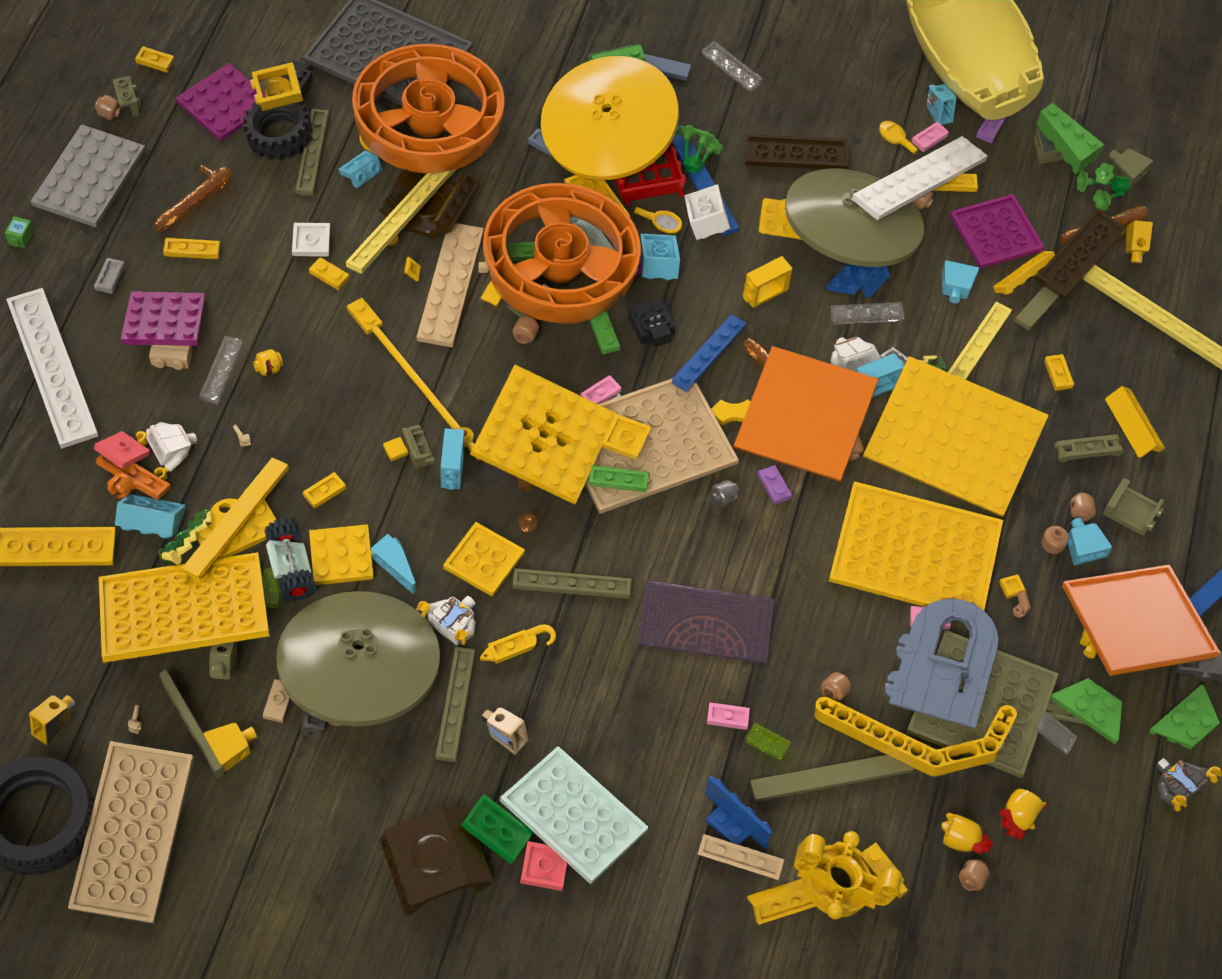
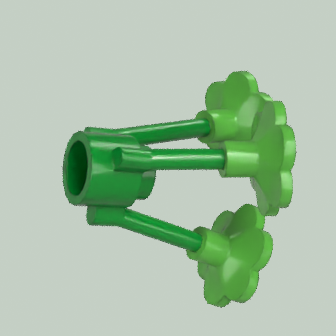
M691 125L680 126L676 131V135L681 136L685 142L683 165L686 166L685 169L688 172L698 173L702 170V166L709 155L712 153L720 154L723 146L715 139V135L707 131L693 128ZM699 135L697 153L688 158L690 138ZM704 146L706 147V154L701 160L699 156Z
M1102 163L1100 168H1097L1095 172L1097 175L1096 180L1088 178V173L1084 170L1080 171L1077 176V190H1080V192H1084L1087 185L1092 184L1111 185L1112 190L1117 192L1109 195L1108 192L1101 189L1096 191L1093 200L1096 203V208L1103 211L1108 210L1112 198L1124 196L1125 192H1128L1130 188L1128 178L1114 175L1113 166L1107 163Z

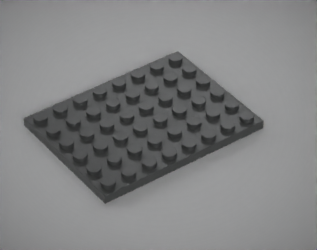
M349 0L305 53L303 62L355 85L357 78L367 65L391 50L415 44H438L469 52L473 44L466 39L377 0ZM418 78L398 82L387 88L380 96L402 106L404 90L411 82Z

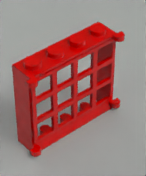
M672 141L662 154L665 155L667 164L656 165L653 162L652 166L637 172L640 182L628 184L626 177L614 179L622 203H625L626 207H630L629 201L679 192V196L684 197L683 191L684 185H686V176L681 172V162L677 161L676 148L672 147ZM670 168L672 176L660 178L658 169ZM654 171L656 179L644 181L642 172Z

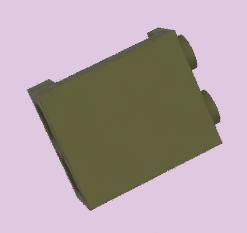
M1123 478L1108 502L1103 515L1144 536L1147 530L1151 532L1156 523L1153 520L1155 516L1159 518L1163 512L1162 504L1164 500L1160 499L1156 503L1128 487L1130 481Z

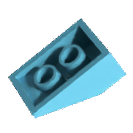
M640 234L642 277L647 279H678L680 256L676 235Z

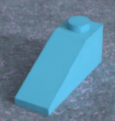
M387 534L371 548V557L414 594L416 592V584L402 544L397 538H392Z

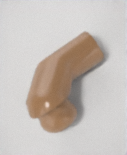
M1026 591L1017 593L1019 604L1013 608L1015 617H1024L1030 610Z

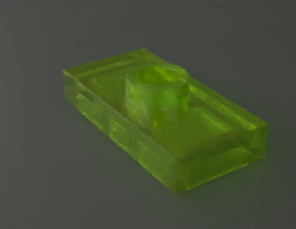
M264 568L262 577L265 606L278 608L280 599L279 578H274L272 568Z
M754 723L745 738L746 743L780 761L791 743L757 723Z

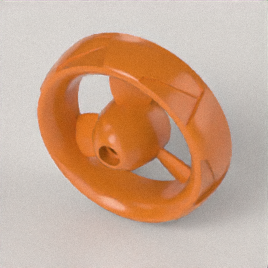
M415 44L391 50L367 65L354 85L352 104L357 129L366 146L375 155L393 166L408 169L412 172L443 173L466 166L489 150L501 127L504 113V92L493 70L474 55L445 45ZM418 78L411 82L404 90L402 109L377 113L375 103L387 88L403 80ZM447 79L470 89L482 104L481 112L465 105L455 104V95L453 90L446 84ZM406 120L409 128L422 137L433 138L441 135L446 130L452 136L437 139L415 138L397 132L391 127Z
M548 183L532 186L514 193L493 211L484 232L483 252L485 262L490 270L493 286L508 305L515 310L542 321L571 324L588 321L599 316L616 304L621 296H625L638 270L641 245L633 221L616 202L595 190L583 186ZM541 217L545 227L536 236L534 258L513 265L506 250V242L509 236L522 224ZM570 217L583 220L597 227L609 238L615 250L600 246H590L585 232L577 225L570 224ZM581 271L597 281L583 288L569 290L549 288L533 282L543 275L552 282L566 283L574 280Z

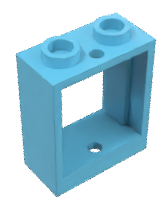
M894 353L856 368L855 372L879 379L873 397H876L895 388L904 364Z
M445 428L440 467L441 488L453 490L460 489L464 459V430Z

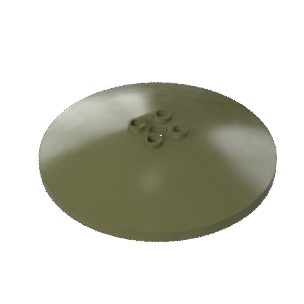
M835 168L813 171L798 178L792 184L785 200V214L794 232L816 251L847 264L864 267H883L900 263L917 251L924 235L922 216L912 202L876 220L852 200L855 193L881 180L867 173Z
M344 592L315 601L292 618L284 629L278 643L276 655L277 672L287 695L295 704L310 715L338 725L369 726L384 723L404 715L427 696L438 675L440 650L437 637L431 625L418 611L407 603L380 593ZM356 645L363 646L360 650H356L353 647Z

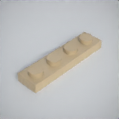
M705 834L698 851V855L779 880L784 859Z

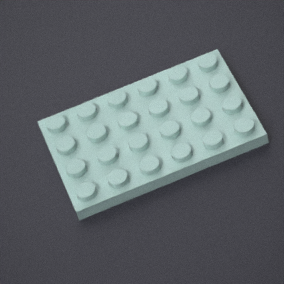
M556 747L500 797L502 804L590 884L641 838L649 828L560 747Z

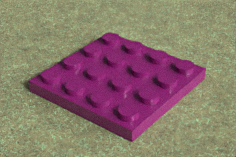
M228 63L175 99L177 104L221 142L243 127V117H247V109H253L252 104L256 103L254 95L257 94V91L252 89L251 81L231 63Z
M1014 194L950 212L951 220L979 269L1044 250L1043 243Z
M131 292L121 335V344L197 346L206 300L205 293Z

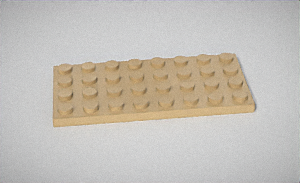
M110 741L68 909L155 923L193 764V755Z

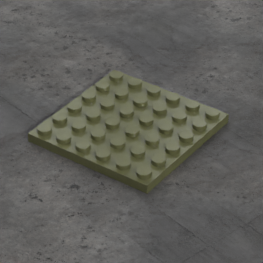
M945 630L936 655L962 663L969 639ZM997 650L975 729L914 711L906 733L944 748L984 738L999 709L1004 705L1012 706L1017 712L1015 724L996 760L987 763V765L1022 778L1058 673ZM961 678L958 689L959 693H963L966 682L964 678ZM972 753L962 754L967 757L974 756Z

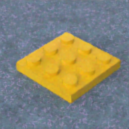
M475 522L443 564V569L493 597L523 557L525 549Z
M368 524L309 530L315 585L373 579Z

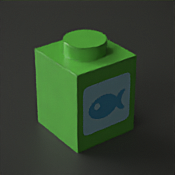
M15 216L5 231L8 244L26 248L34 233L30 220Z

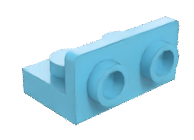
M368 151L362 152L339 168L340 174L350 178L356 188L383 170L378 156Z

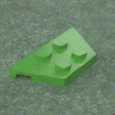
M1089 678L1053 693L1050 698L1053 702L1116 744L1119 740L1121 700Z
M1201 684L1154 725L1149 733L1167 737L1168 741L1179 743L1188 749L1195 747L1220 723L1205 687Z

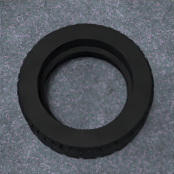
M24 757L7 763V765L0 768V812L13 795L35 785H50L60 788L68 796L72 808L71 817L64 829L51 840L39 845L19 846L12 844L4 838L0 831V867L7 871H13V873L21 875L46 874L69 864L83 850L94 807V800L83 776L67 762L60 759L57 760L54 757Z

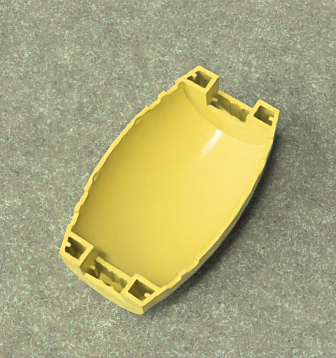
M906 0L911 25L928 62L945 85L977 114L987 120L1002 119L1020 111L1038 95L1044 80L1041 61H1039L1038 49L1035 47L1033 35L1025 18L1013 0Z

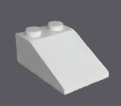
M718 184L684 195L690 224L696 240L704 239L710 235L722 233L730 229Z

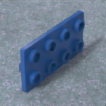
M847 264L826 288L830 291L852 295L856 294L861 288L864 297L870 298L890 277L887 266L864 267Z
M710 776L705 795L718 808L706 818V822L728 842L741 845L751 836L766 849L769 846L773 833L770 825L765 821H761L753 809L743 805L740 798L735 793H730L721 780Z

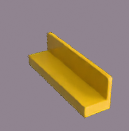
M1121 386L1105 398L1139 458H1142L1151 450L1161 452L1165 449L1131 389Z
M802 879L747 896V900L753 906L755 921L758 925L816 907L808 898L803 888Z

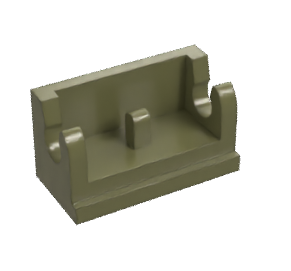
M420 425L402 428L403 440L415 469L435 463Z

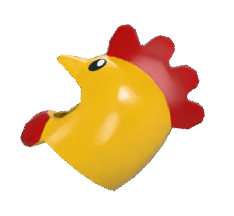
M1015 790L1009 797L1005 809L1000 811V816L1003 817L1001 825L1003 828H1007V835L1009 837L1015 836L1016 839L1020 840L1023 838L1025 830H1034L1036 817L1047 806V803L1042 802L1039 797L1027 790Z
M951 812L946 814L949 821L942 823V829L945 831L943 844L962 852L974 850L981 854L982 852L987 853L990 851L993 843L989 840L987 834L982 833L981 827L977 823Z

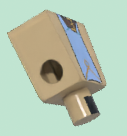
M498 708L494 713L490 710H486L483 713L482 720L487 723L491 737L516 755L529 741L524 720L503 708Z

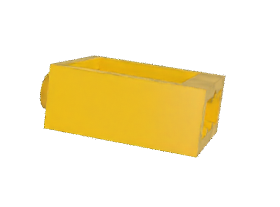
M293 62L252 72L253 79L250 80L252 89L257 91V94L254 95L257 105L261 106L262 111L303 101ZM289 75L293 91L263 98L259 84L260 81Z
M783 256L746 274L743 298L753 308L789 289L793 268Z

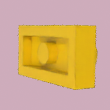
M142 47L135 58L138 64L168 73L175 61L174 56L147 47Z
M321 257L309 268L311 275L337 290L349 280L348 273Z
M1063 354L1045 357L1044 362L1054 390L1073 388L1074 383Z
M333 472L303 491V496L315 509L344 491L346 485Z

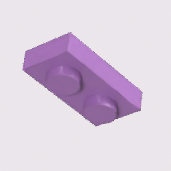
M1006 117L998 120L985 119L977 132L976 138L992 144Z
M775 465L758 471L757 476L774 505L791 499L792 494Z

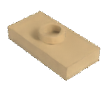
M274 679L262 716L263 719L283 723L291 698L285 692L280 680Z

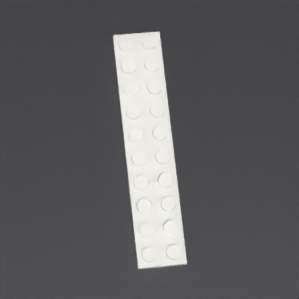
M961 136L853 195L852 200L876 220H879L985 162L987 155L970 143L968 139Z
M43 288L6 299L61 449L98 437Z

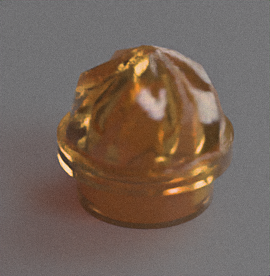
M525 513L519 517L518 524L523 531L531 532L537 527L538 520L532 513Z

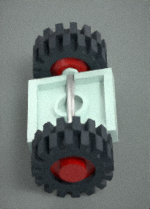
M288 517L286 520L280 518V521L274 520V523L270 522L269 526H266L264 529L274 578H279L278 586L283 600L288 602L293 600V602H296L297 599H300L301 601L304 597L309 598V595H313L316 592L314 577L310 569L304 543H300L302 532L299 521Z

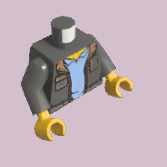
M1163 758L1155 765L1162 773L1156 782L1160 799L1171 805L1175 811H1180L1181 805L1187 807L1186 801L1205 786L1208 778H1210L1212 783H1216L1218 781L1217 776H1222L1219 767L1207 769L1184 762L1183 760H1179L1171 766Z

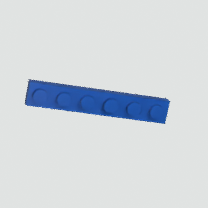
M731 314L672 378L671 383L687 393L745 329L746 322Z

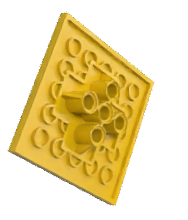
M514 365L470 455L576 504L591 471V466L595 463L603 445L602 442L617 413Z

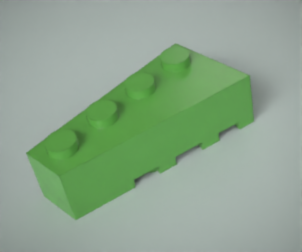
M1051 103L1040 112L1036 125L1047 139L1055 144L1054 148L1062 153L1067 164L1070 163L1075 174H1078L1099 158L1104 144L1055 104Z

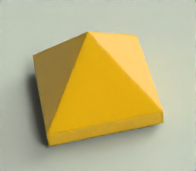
M407 257L404 273L415 281H419L421 266L410 257Z

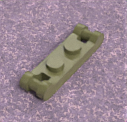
M1118 435L1063 440L1054 444L1055 450L1058 451L1057 457L1059 462L1107 455L1119 456L1124 453L1122 446L1119 445L1120 439Z

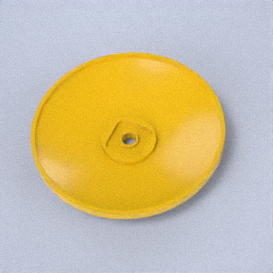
M626 56L602 57L577 66L555 84L543 106L541 114L542 136L551 156L569 172L595 180L623 178L645 169L666 151L678 127L679 104L670 81L653 65ZM607 107L612 108L609 112H603Z

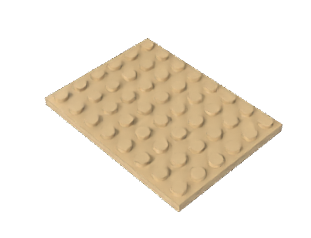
M672 379L598 404L618 415L651 427V432L637 460L601 447L593 466L649 473L646 493L589 486V473L585 486L600 514L738 464L739 459L697 383L686 393L671 383Z

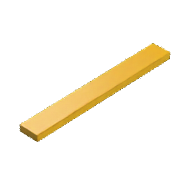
M271 458L182 567L183 573L200 580L288 471V464Z

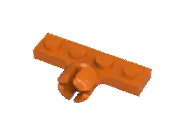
M102 454L96 459L97 465L115 475L107 484L108 491L112 496H116L120 492L116 497L117 499H123L130 492L138 489L158 501L170 490L169 483L135 463L121 469Z

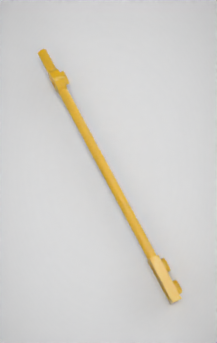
M360 298L347 305V311L368 335L373 332L450 427L452 429L464 430V434L467 435L464 436V447H468L472 451L475 445L473 443L474 434L472 430L467 427L461 428L380 330L383 323L366 301Z

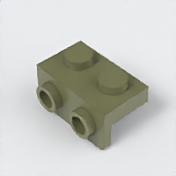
M130 76L113 79L120 107L130 106L133 117L140 116L139 108H142L139 97L136 98L135 96L138 93L136 85L131 83Z

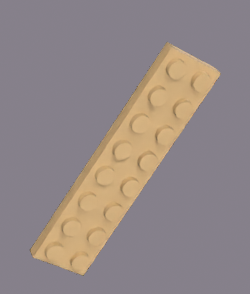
M455 223L450 233L445 234L419 326L417 341L453 348L484 234V228Z

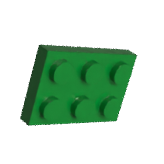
M485 794L481 796L461 824L464 829L510 864L514 862L533 834L531 829Z

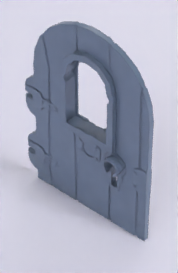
M942 599L924 607L916 616L910 634H904L899 638L898 644L905 647L897 646L896 655L902 661L899 671H893L888 675L887 681L894 684L886 683L884 687L885 693L890 697L889 704L975 729L997 651V629L987 613L975 604L959 599ZM953 620L965 623L969 630V641L962 663L935 655L942 628ZM961 678L966 679L963 693L958 692Z

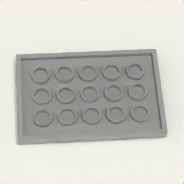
M81 124L32 198V206L97 228L146 150L145 145Z

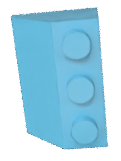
M129 494L117 503L115 525L121 526L123 530L135 529L140 530V533L143 534L155 533L159 534V537L170 538L178 532L186 505L164 500L157 501L154 498Z

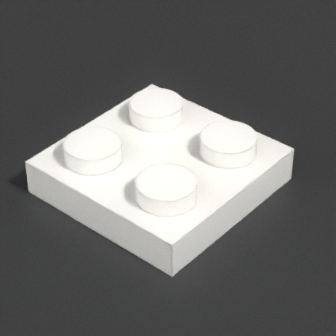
M294 223L293 256H329L330 223Z

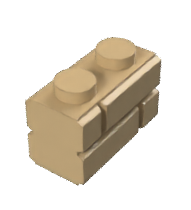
M152 345L149 353L151 365L158 368H163L164 366L173 367L176 370L189 369L193 349L192 346Z

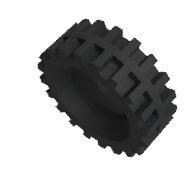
M254 102L252 104L253 109H247V117H243V129L252 151H257L260 157L265 154L269 160H271L272 156L276 157L277 160H281V156L286 155L287 158H290L293 152L299 154L301 147H307L306 140L311 141L312 139L310 134L313 133L311 119L306 105H302V102L262 111L260 105ZM283 120L294 124L292 131L284 136L274 138L263 134L264 129L276 121Z

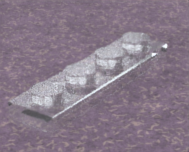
M715 41L702 49V54L748 91L751 92L762 84L763 79Z
M902 302L830 306L832 324L904 321L905 317Z
M224 336L199 395L200 400L215 404L219 403L243 346L242 340Z

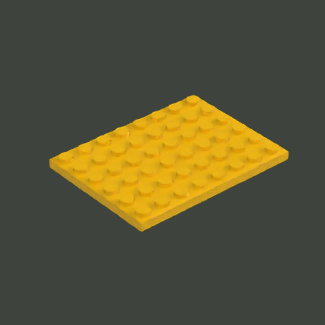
M909 356L863 457L1003 517L1049 415Z
M854 481L829 582L924 607L942 599H959L975 604L984 610L1003 520Z
M258 552L218 558L200 580L183 573L182 567L185 564L99 577L103 663L269 636Z

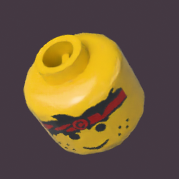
M269 349L257 353L256 361H253L256 372L259 371L263 376L278 373L281 366H283V361L279 352Z

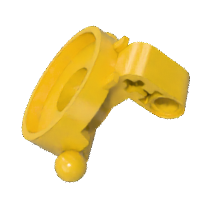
M854 831L845 833L843 842H836L833 845L826 846L823 837L814 834L809 835L798 846L794 867L798 870L797 876L802 878L803 888L808 898L818 909L827 913L830 918L835 920L854 915L864 906L874 909L875 905H888L899 894L902 873L897 869L887 868L877 877L871 875L866 863L860 858L861 851L856 848L860 838ZM831 867H839L847 872L851 879L850 888L842 887L835 882L831 875Z

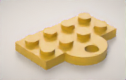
M224 499L212 507L210 511L212 514L211 524L207 525L208 528L197 532V542L199 545L204 542L226 515V513H222L220 510L223 507L231 509L237 499ZM265 499L217 559L231 557L267 540L264 529L266 526H269L270 522L274 523L276 518Z

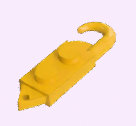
M545 624L526 631L522 630L489 643L488 648L480 656V660L493 661L497 664L533 650L536 646V635L542 632H548L551 635L550 640L546 643V645H551L556 639V632L551 626Z

